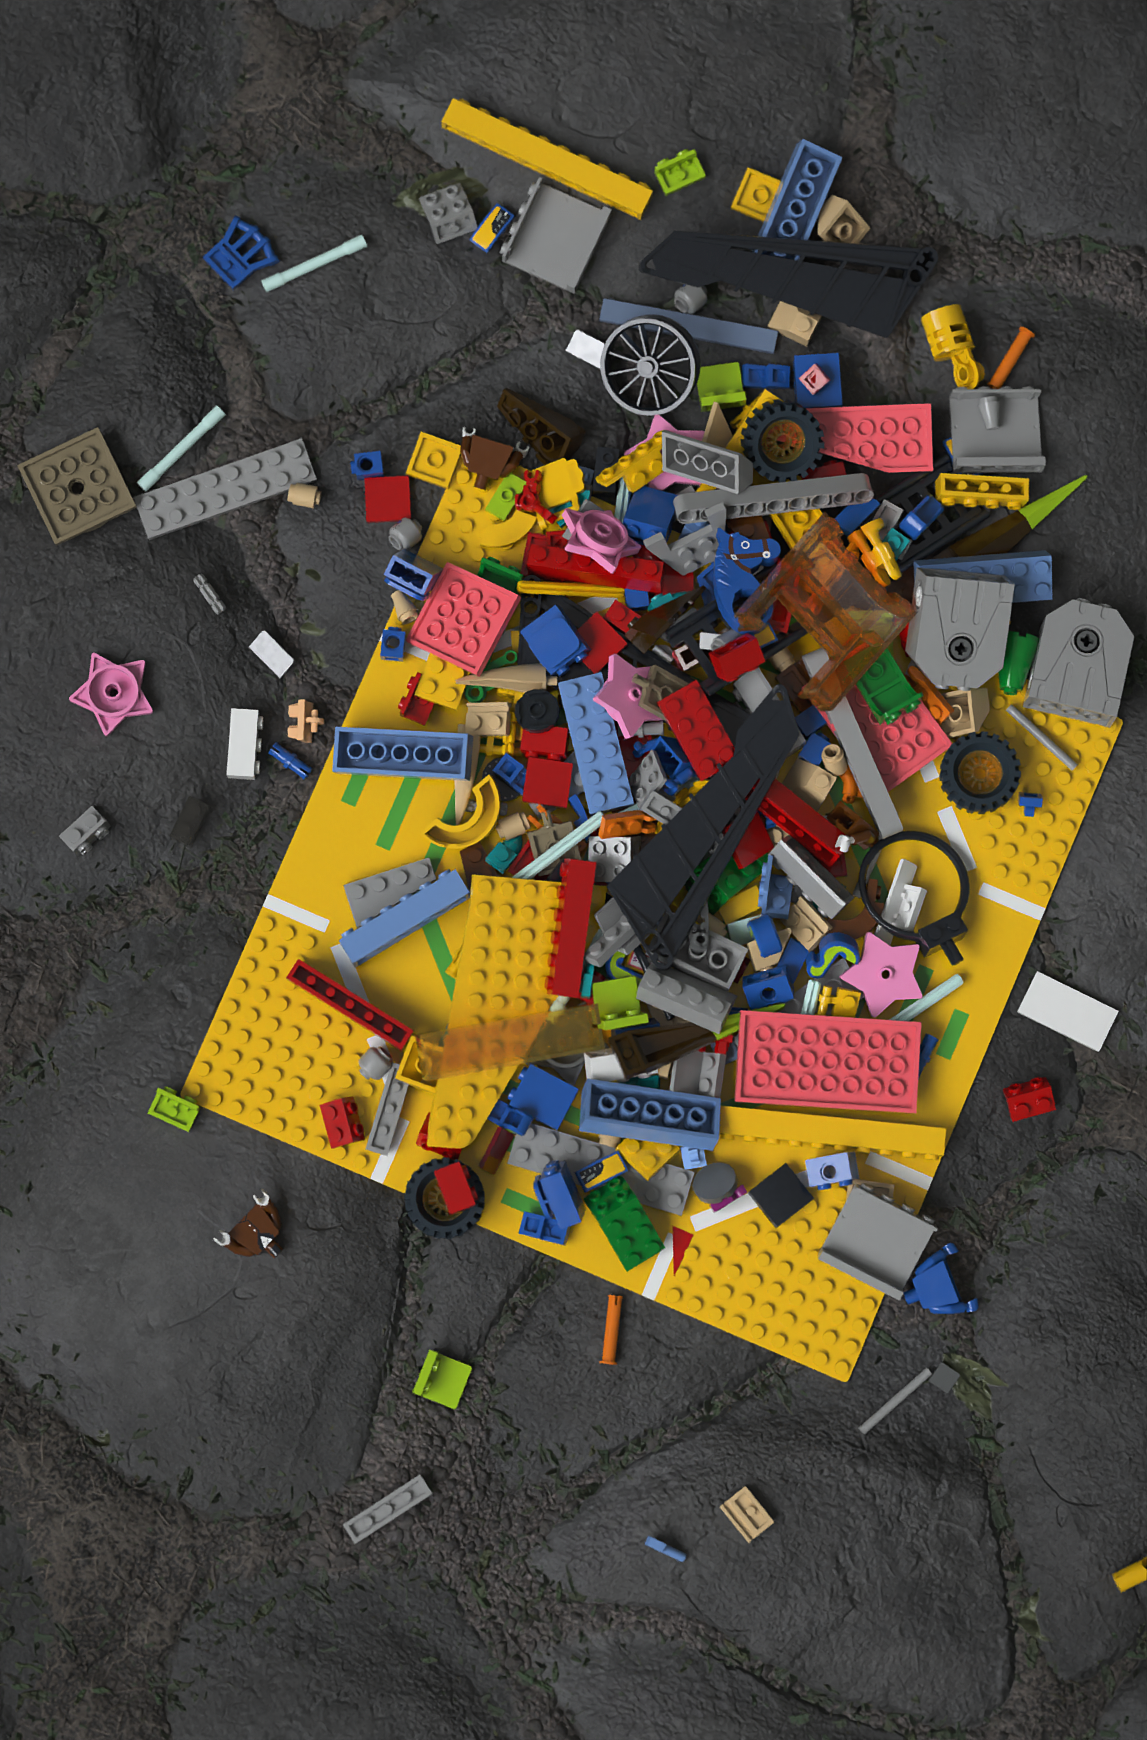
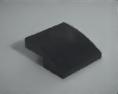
M787 1163L748 1192L775 1228L814 1199Z

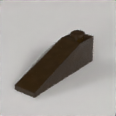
M504 388L497 407L512 427H517L524 436L523 441L526 444H530L536 451L535 456L544 465L562 458L569 461L579 449L586 431L571 419L521 394Z
M701 586L645 613L640 619L635 617L627 625L629 630L624 636L645 654L665 631L706 590V587Z

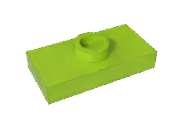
M512 473L501 482L485 511L505 522L515 505V495L522 494L526 481Z

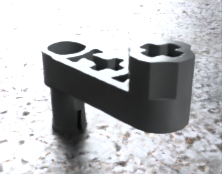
M708 900L699 914L700 919L705 921L701 923L700 929L701 931L705 930L706 934L704 932L692 934V931L696 932L697 930L696 923H694L688 934L690 947L695 953H703L709 944ZM701 938L703 939L704 943L700 945V943H698L696 939Z

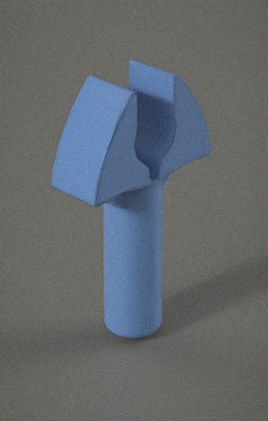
M648 1536L645 1542L647 1546L681 1562L685 1561V1553Z

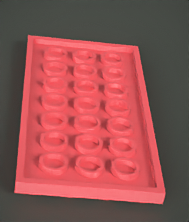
M740 1010L735 1102L916 1113L921 1022Z

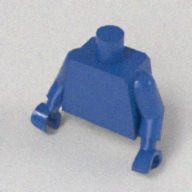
M659 736L647 741L644 745L640 741L634 743L633 747L635 750L632 753L635 758L641 757L647 751L655 750L657 752L663 770L671 778L665 782L668 788L663 789L668 795H674L678 791L679 786L697 777L676 738Z
M953 1243L942 1247L943 1250H938L929 1256L915 1271L916 1277L912 1279L915 1288L904 1292L908 1305L920 1301L923 1309L928 1308L933 1314L964 1313L965 1310L966 1312L976 1311L979 1307L977 1298L968 1303L959 1302L962 1299L947 1260H945L947 1255L959 1252Z

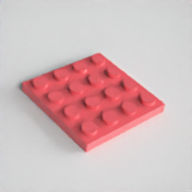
M447 562L405 641L480 677L522 597Z

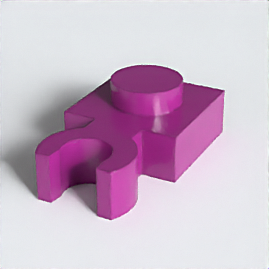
M741 1185L736 1188L733 1195L729 1198L725 1197L722 1199V1202L710 1204L709 1206L713 1213L746 1194L747 1191Z

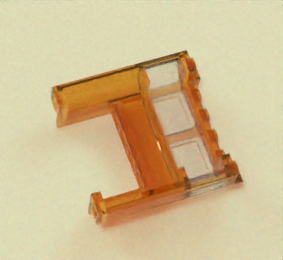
M826 512L820 516L734 614V617L739 618L740 626L738 627V632L759 630L764 625L760 617L778 598L830 656L829 660L797 696L801 699H811V702L818 706L817 709L821 711H833L916 613L913 611L910 602L902 598L897 592L886 593L885 587L877 583L872 578V573L858 562V557L846 549L843 545V540L840 538L844 532L839 528V523L834 518L829 517Z

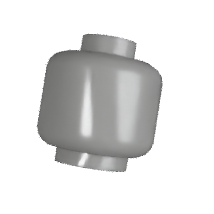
M684 284L675 292L674 302L676 307L683 313H695L706 304L707 289L705 286L697 288Z
M404 517L390 528L389 541L397 550H409L421 541L422 527L417 520Z
M381 1046L378 1048L370 1047L358 1061L361 1067L359 1072L367 1080L370 1078L380 1080L391 1069L392 1057Z

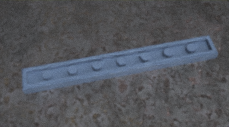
M603 299L600 322L623 325L628 320L637 316L647 314L661 315L678 322L690 333L693 339L774 354L778 333L776 330ZM644 324L645 330L658 332L659 326ZM663 328L662 333L674 335L667 329Z

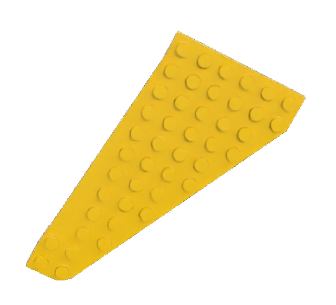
M472 875L469 911L437 1086L429 1118L427 1146L459 1149L468 1146L474 1141L546 1019L544 1017L557 999L558 995L547 994L545 979L550 973L548 956L553 950L551 934L556 928L554 911L559 905L557 889L562 882ZM593 885L585 952L600 928L594 915L605 905L606 886Z

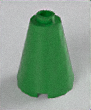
M1008 631L1003 668L998 672L999 687L1001 690H1004V694L1017 695V692L1022 691L1036 655L1039 643L1038 637L1031 634H1026V637L1020 636L1019 632Z

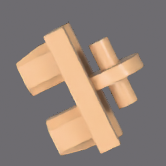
M298 700V703L289 705V717L298 718V725L288 727V737L304 743H312V732H318V725L324 724V719L318 718V710H313L312 702Z

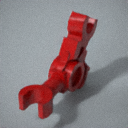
M525 470L524 479L526 480V485L523 486V495L521 493L515 495L516 509L518 511L524 509L528 512H537L553 525L558 517L542 506L539 498L541 489L539 483L543 478L542 472L536 470L535 476L531 478L532 473Z

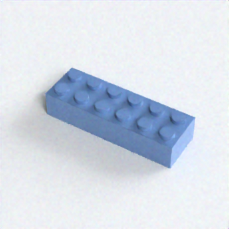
M805 139L800 140L795 146L758 237L808 240L842 157ZM762 252L763 255L798 260L799 256Z
M1045 550L914 561V584L917 567L1005 575L1015 584L1013 601L1011 603L1052 600V555Z
M602 672L558 683L590 816H593L598 811L607 813L634 805L614 720L604 707L593 701V697L604 685Z
M335 727L332 772L347 775L470 781L473 736L465 733Z
M450 869L438 875L439 880L434 883L430 881L424 883L419 887V892L416 894H406L399 899L400 903L394 907L388 905L380 911L381 915L375 919L372 916L360 923L361 927L355 931L351 928L341 934L342 939L339 942L355 968L468 900L470 892L456 869L452 872Z
M587 1078L581 1095L579 1131L713 1151L719 1140L721 1098Z

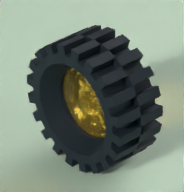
M775 399L773 400L774 404L765 402L762 404L763 409L759 410L756 407L752 411L755 414L752 419L747 417L745 420L748 424L747 429L742 427L741 434L744 436V439H741V446L745 449L743 454L753 463V468L768 480L774 482L776 479L779 483L786 482V479L798 481L796 476L806 477L808 475L806 470L809 467L812 470L816 468L815 459L821 460L823 454L819 450L820 448L824 449L825 443L821 440V437H824L823 430L819 428L818 420L798 403L795 404L785 399V402ZM781 435H786V441L781 445H777V438Z
M981 731L980 734L972 732L966 737L963 735L949 747L940 765L939 780L942 781L941 788L943 792L946 791L948 795L947 799L950 802L954 801L957 804L955 807L958 809H967L966 812L971 814L973 812H978V814H985L986 811L993 812L1000 806L1005 805L1016 791L1021 777V771H1019L1021 764L1020 760L1015 757L1017 754L1015 749L1009 748L1008 741L998 739L999 735L993 734L990 736L987 735L988 732ZM981 758L986 759L984 764H981ZM989 761L992 765L987 767L986 765ZM977 768L984 770L985 778H976L974 770ZM995 768V772H989V770ZM972 780L973 783L969 786L967 783ZM981 783L984 785L985 789L981 790Z
M449 1158L433 1159L426 1164H422L417 1171H414L411 1179L407 1182L404 1196L406 1211L413 1224L428 1236L430 1235L438 1239L460 1237L471 1230L481 1218L485 1205L484 1189L480 1178L468 1165L466 1167L470 1178L466 1180L469 1188L474 1186L479 1198L475 1200L476 1206L449 1215L447 1205H442L438 1201L442 1192L436 1186L438 1182L434 1171L460 1162L461 1166L466 1165L459 1160ZM434 1187L438 1193L436 1194L430 1190ZM428 1195H432L436 1198L428 1199ZM437 1202L430 1208L429 1203ZM440 1206L438 1213L436 1214L433 1210ZM443 1208H445L446 1216L441 1215Z

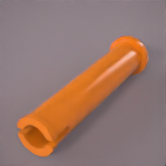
M1022 326L1019 327L1020 332L990 382H988V386L992 389L1002 387L1029 340L1034 338L1035 334L1029 329Z
M608 1295L602 1361H599V1363L617 1365L615 1359L623 1296Z

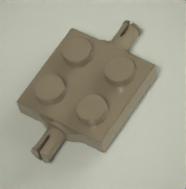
M657 665L650 667L646 679L637 673L632 677V682L642 687V695L638 706L665 721L666 719L656 702L689 684Z
M550 810L546 811V814L541 812L544 826L527 832L534 860L573 831L571 821L560 824L553 823ZM578 845L573 846L540 871L538 876L551 874L561 859L581 860Z

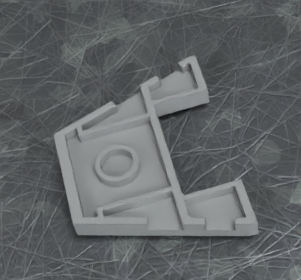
M723 502L704 511L710 525L667 545L662 532H659L643 540L646 548L683 576L694 572L708 563L714 562L719 545L716 538L717 530L721 528L725 531L726 508Z

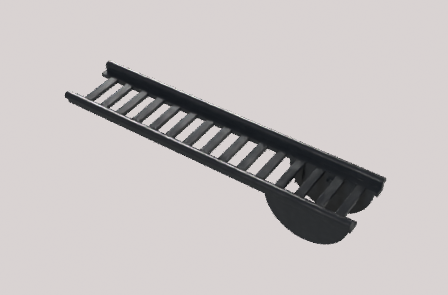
M945 453L933 461V471L915 472L874 498L880 503L879 507L885 499L896 506L900 504L908 515L910 511L914 510L908 498L917 493L923 500L927 495H930L925 487L935 482L941 473H949L953 470L949 464L950 457ZM955 503L952 507L959 518L952 523L949 522L942 512L936 519L942 529L932 534L929 528H927L921 534L924 540L916 546L912 542L903 560L898 559L896 561L901 574L913 567L915 560H924L990 517L988 511H982L978 505L968 512L963 504ZM879 507L855 531L871 522ZM898 522L894 529H895L896 531H898L899 533H901L903 536L907 537V536L899 529V524H900V523ZM834 524L830 526L839 541L847 539ZM840 548L830 551L831 554L840 557L843 553ZM859 550V552H860V556H859V557H860V559H861V558H862L861 556L863 555V553ZM792 551L780 558L798 562ZM812 558V559H810V560H807V561H805V562H803V563H800V564H801V565H804V564H806V563L809 562V561L812 562L814 558ZM777 562L753 575L764 589L773 584ZM851 567L846 576L853 586L843 591L838 584L833 592L835 597L828 602H824L819 613L811 621L805 619L801 610L802 605L796 598L793 611L799 620L789 625L787 633L779 632L776 634L778 641L761 648L765 661L880 588V584L875 581L872 573L861 580L855 569ZM801 569L800 577L804 573L803 569ZM739 597L738 600L733 602V611L735 612V610L747 605L751 598ZM716 599L665 631L667 634L666 639L672 648L686 644L709 678L699 683L704 694L709 696L731 683L717 677L713 665L695 640L700 636L701 632L717 634L714 628L722 621L728 630L731 629L718 609Z

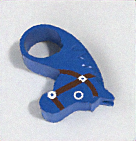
M718 528L716 538L719 545L713 568V586L718 609L724 620L737 633L742 635L746 633L750 635L758 634L767 627L773 612V602L770 595L752 574L756 573L760 566H772L778 561L781 552L780 545L770 538L750 540L740 535L739 532L729 535L721 528ZM739 597L754 598L763 605L766 616L756 623L744 622L735 615L732 606L733 602L738 600Z

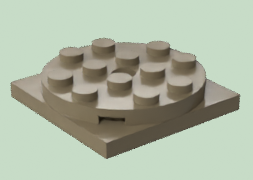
M98 427L17 465L56 546L85 532L98 529L108 521L137 508ZM75 483H82L84 485V490L81 494L72 492V487Z

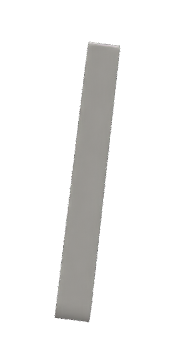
M859 473L748 486L739 495L722 489L684 493L676 496L673 504L678 521L682 524L707 522L708 519L704 511L723 502L726 508V519L863 504L871 501L874 493L868 475Z
M822 647L803 655V663L812 682H815L813 686L830 724H833L835 727V736L840 747L843 749L846 761L881 839L903 831L900 818L825 649Z

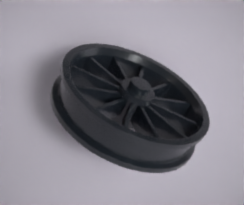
M647 314L628 320L609 336L601 353L600 370L607 391L619 405L636 414L653 416L673 410L691 395L699 380L701 360L693 337L682 325L665 316ZM644 324L659 326L652 353L650 352ZM638 325L644 352L626 334L625 331ZM663 328L673 333L677 339L661 354H656ZM621 337L638 357L613 349L618 338ZM680 340L688 356L664 360L663 355ZM612 355L637 363V366L612 370ZM689 360L690 373L687 375L662 365ZM637 370L639 374L621 389L613 374ZM662 372L688 381L681 394ZM642 376L644 377L638 401H635L626 395L624 391ZM649 378L651 379L657 405L642 404ZM657 378L676 398L675 400L663 404Z

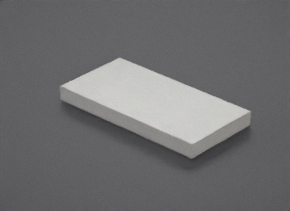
M1037 971L1017 1012L1099 1052L1119 1011Z

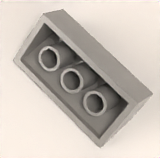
M667 430L662 431V471L738 495L753 483V463L741 453Z
M758 667L756 670L747 672L735 681L732 693L738 702H743L746 707L744 711L751 715L770 693L772 687ZM775 695L772 700H779V698ZM800 731V735L787 758L805 745L806 740Z
M790 835L781 839L768 854L773 855L772 865L779 870L782 869L787 874V880L794 886L798 885L803 890V896L810 902L814 901L818 905V911L824 917H829L832 920L854 899L851 893L804 846Z
M667 911L656 930L660 935L671 920ZM696 924V926H697L696 932H695V931H692V934H695V933H698V932H699V933L704 932V933L706 934V931H705V930H704V931H701L700 925H698V924ZM709 930L708 948L703 953H695L690 947V941L687 936L671 967L728 992L748 948ZM656 935L653 936L649 946H654L657 943L658 938ZM696 939V941L700 943V945L704 943L703 939ZM661 945L655 950L659 957L658 961L667 964L669 956L662 955L660 949L664 947Z
M651 963L638 986L636 999L720 1034L737 999V995L673 968L665 971L658 970Z

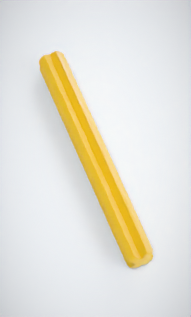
M518 581L517 592L526 594L623 598L625 595L624 588L594 584Z

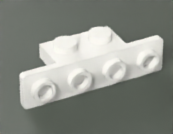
M901 859L881 917L898 928L913 931L927 890L911 885L917 865L906 859ZM879 924L877 925L874 935L890 945L894 935L887 932Z

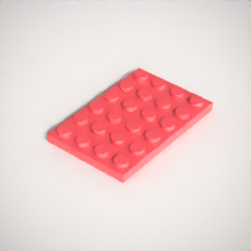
M873 636L832 666L885 787L889 792L949 749L952 742L922 701L914 711L908 714L905 711L902 712V715L895 722L889 725L886 722L881 725L878 723L843 664L845 661L878 643V640ZM811 680L801 689L835 735V727L833 724H830L813 686L815 682Z

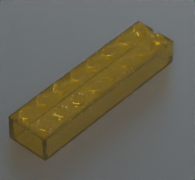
M588 1003L415 1034L422 1080H435L605 1049L602 1028H592V1024H601L598 1004Z

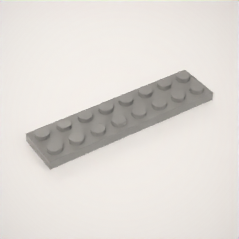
M301 438L134 497L147 537L151 540L288 492L290 484L302 483L308 485L316 482L317 479Z
M531 1123L524 1136L516 1134L507 1164L542 1174L547 1163L553 1160H558L559 1162L565 1160L575 1184L580 1185L575 1175L576 1171L616 1151L610 1146ZM622 1157L628 1171L620 1176H623L640 1204L682 1216L694 1176L693 1171L666 1164L647 1181ZM607 1181L606 1183H604V1184H602V1185H600V1186L594 1188L593 1190L599 1189V1188L602 1187L603 1185L607 1184L609 1181Z

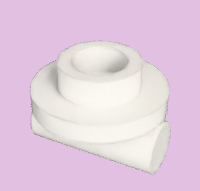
M656 645L653 648V653L669 663L673 662V651L669 646Z

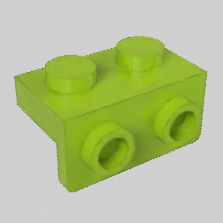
M685 149L671 160L666 158L659 161L654 172L665 196L706 178L695 149L691 151Z
M166 1086L163 1090L158 1088L148 1114L190 1132L201 1109L196 1105L198 1101L186 1095L184 1099L175 1096L177 1091Z

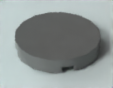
M722 1162L712 1163L698 1171L692 1186L699 1200L707 1204H717L722 1202V1199L725 1197L729 1198L733 1195L737 1188L738 1178L730 1165Z

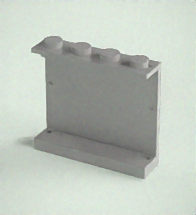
M539 177L537 183L533 182L530 186L528 202H523L519 210L521 217L518 222L514 221L509 234H512L509 242L505 241L500 253L503 254L502 262L575 294L610 220L612 209L603 206L602 210L543 184L542 178Z
M958 387L952 390L949 396L953 472H1042L1046 461L1045 457L1041 455L1038 397L1041 389H1034V387H1023L1021 389H1012V387H1001L999 389H990L989 387H980L978 389ZM997 396L998 401H1000V428L994 430L986 429V424L978 406L981 398Z
M855 1183L818 1253V1259L900 1301L908 1278L933 1231L938 1229L937 1224L934 1223L935 1220L925 1214L922 1217L915 1214V1209L906 1204L900 1206L894 1203L895 1199L889 1195L882 1193L880 1196L873 1192L874 1188L865 1183L861 1185Z

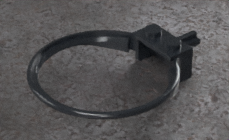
M901 831L879 840L865 855L859 871V891L866 909L873 919L890 934L904 940L915 941L920 946L919 950L924 958L943 949L952 966L959 964L964 959L955 943L962 940L968 931L961 917L970 894L968 872L962 859L942 839L920 831ZM917 840L937 847L949 857L959 875L960 896L954 913L919 929V933L904 930L888 923L875 911L867 895L866 875L872 859L884 847L898 841Z

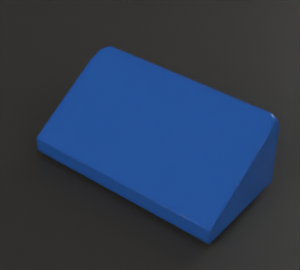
M873 498L867 503L848 505L832 523L848 537L879 507L880 503Z

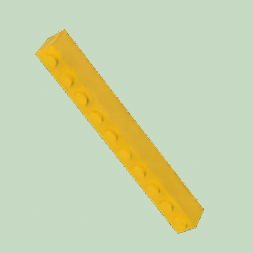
M453 98L441 121L442 128L640 220L651 201L653 191L650 190L647 184L642 182L637 184L623 173H613L608 166L601 163L596 165L582 154L578 156L572 154L567 147L563 145L557 147L551 144V141L546 137H536L530 134L531 132L524 127L519 126L516 128L510 125V121L505 118L499 117L497 119L483 108L476 109L471 107V104L464 99L456 100Z
M721 1106L719 1135H721V1139L734 1140L735 1136L744 1137L743 1141L757 1142V1138L766 1139L768 1144H780V1141H789V1146L802 1147L803 1143L812 1144L811 1148L825 1149V1145L834 1146V1150L848 1151L849 1147L857 1148L858 1153L870 1154V1150H879L880 1155L893 1156V1152L902 1153V1157L916 1158V1154L925 1155L927 1160H938V1156H944L946 1128Z

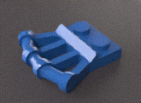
M236 215L224 238L203 256L204 261L233 291L251 276L254 271L280 262L278 256L274 254L270 244L271 240L259 232L258 226L248 224ZM237 228L245 231L246 233L232 246L229 244ZM251 238H254L258 243L242 257L237 251ZM263 249L267 258L250 265L248 261Z

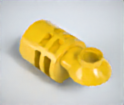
M961 305L944 306L922 316L921 322L934 361L939 362L952 359L954 365L953 374L957 386L975 389L979 382L983 380L985 370L981 363L974 360L971 350L975 346Z

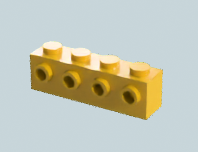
M941 473L935 481V499L944 506H953L956 503L964 504L965 507L986 505V508L989 509L1004 506L1010 510H1019L1029 500V479Z

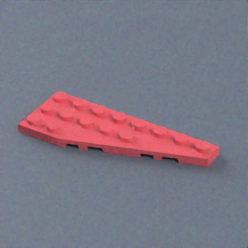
M931 403L805 408L818 420L819 428L823 430L824 437H821V440L825 442L824 449L820 448L819 450L822 454L887 473L933 471ZM779 420L772 423L763 434L764 437L798 447L801 442L799 426L790 420Z

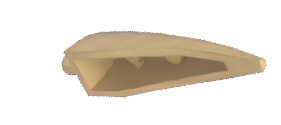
M541 663L524 664L483 671L480 677L471 674L456 679V684L496 687L525 693L533 689L546 690V685H557V676H546V668Z
M458 724V733H465V724ZM472 735L473 749L470 781L454 780L456 825L461 823L472 792L480 749L481 736Z

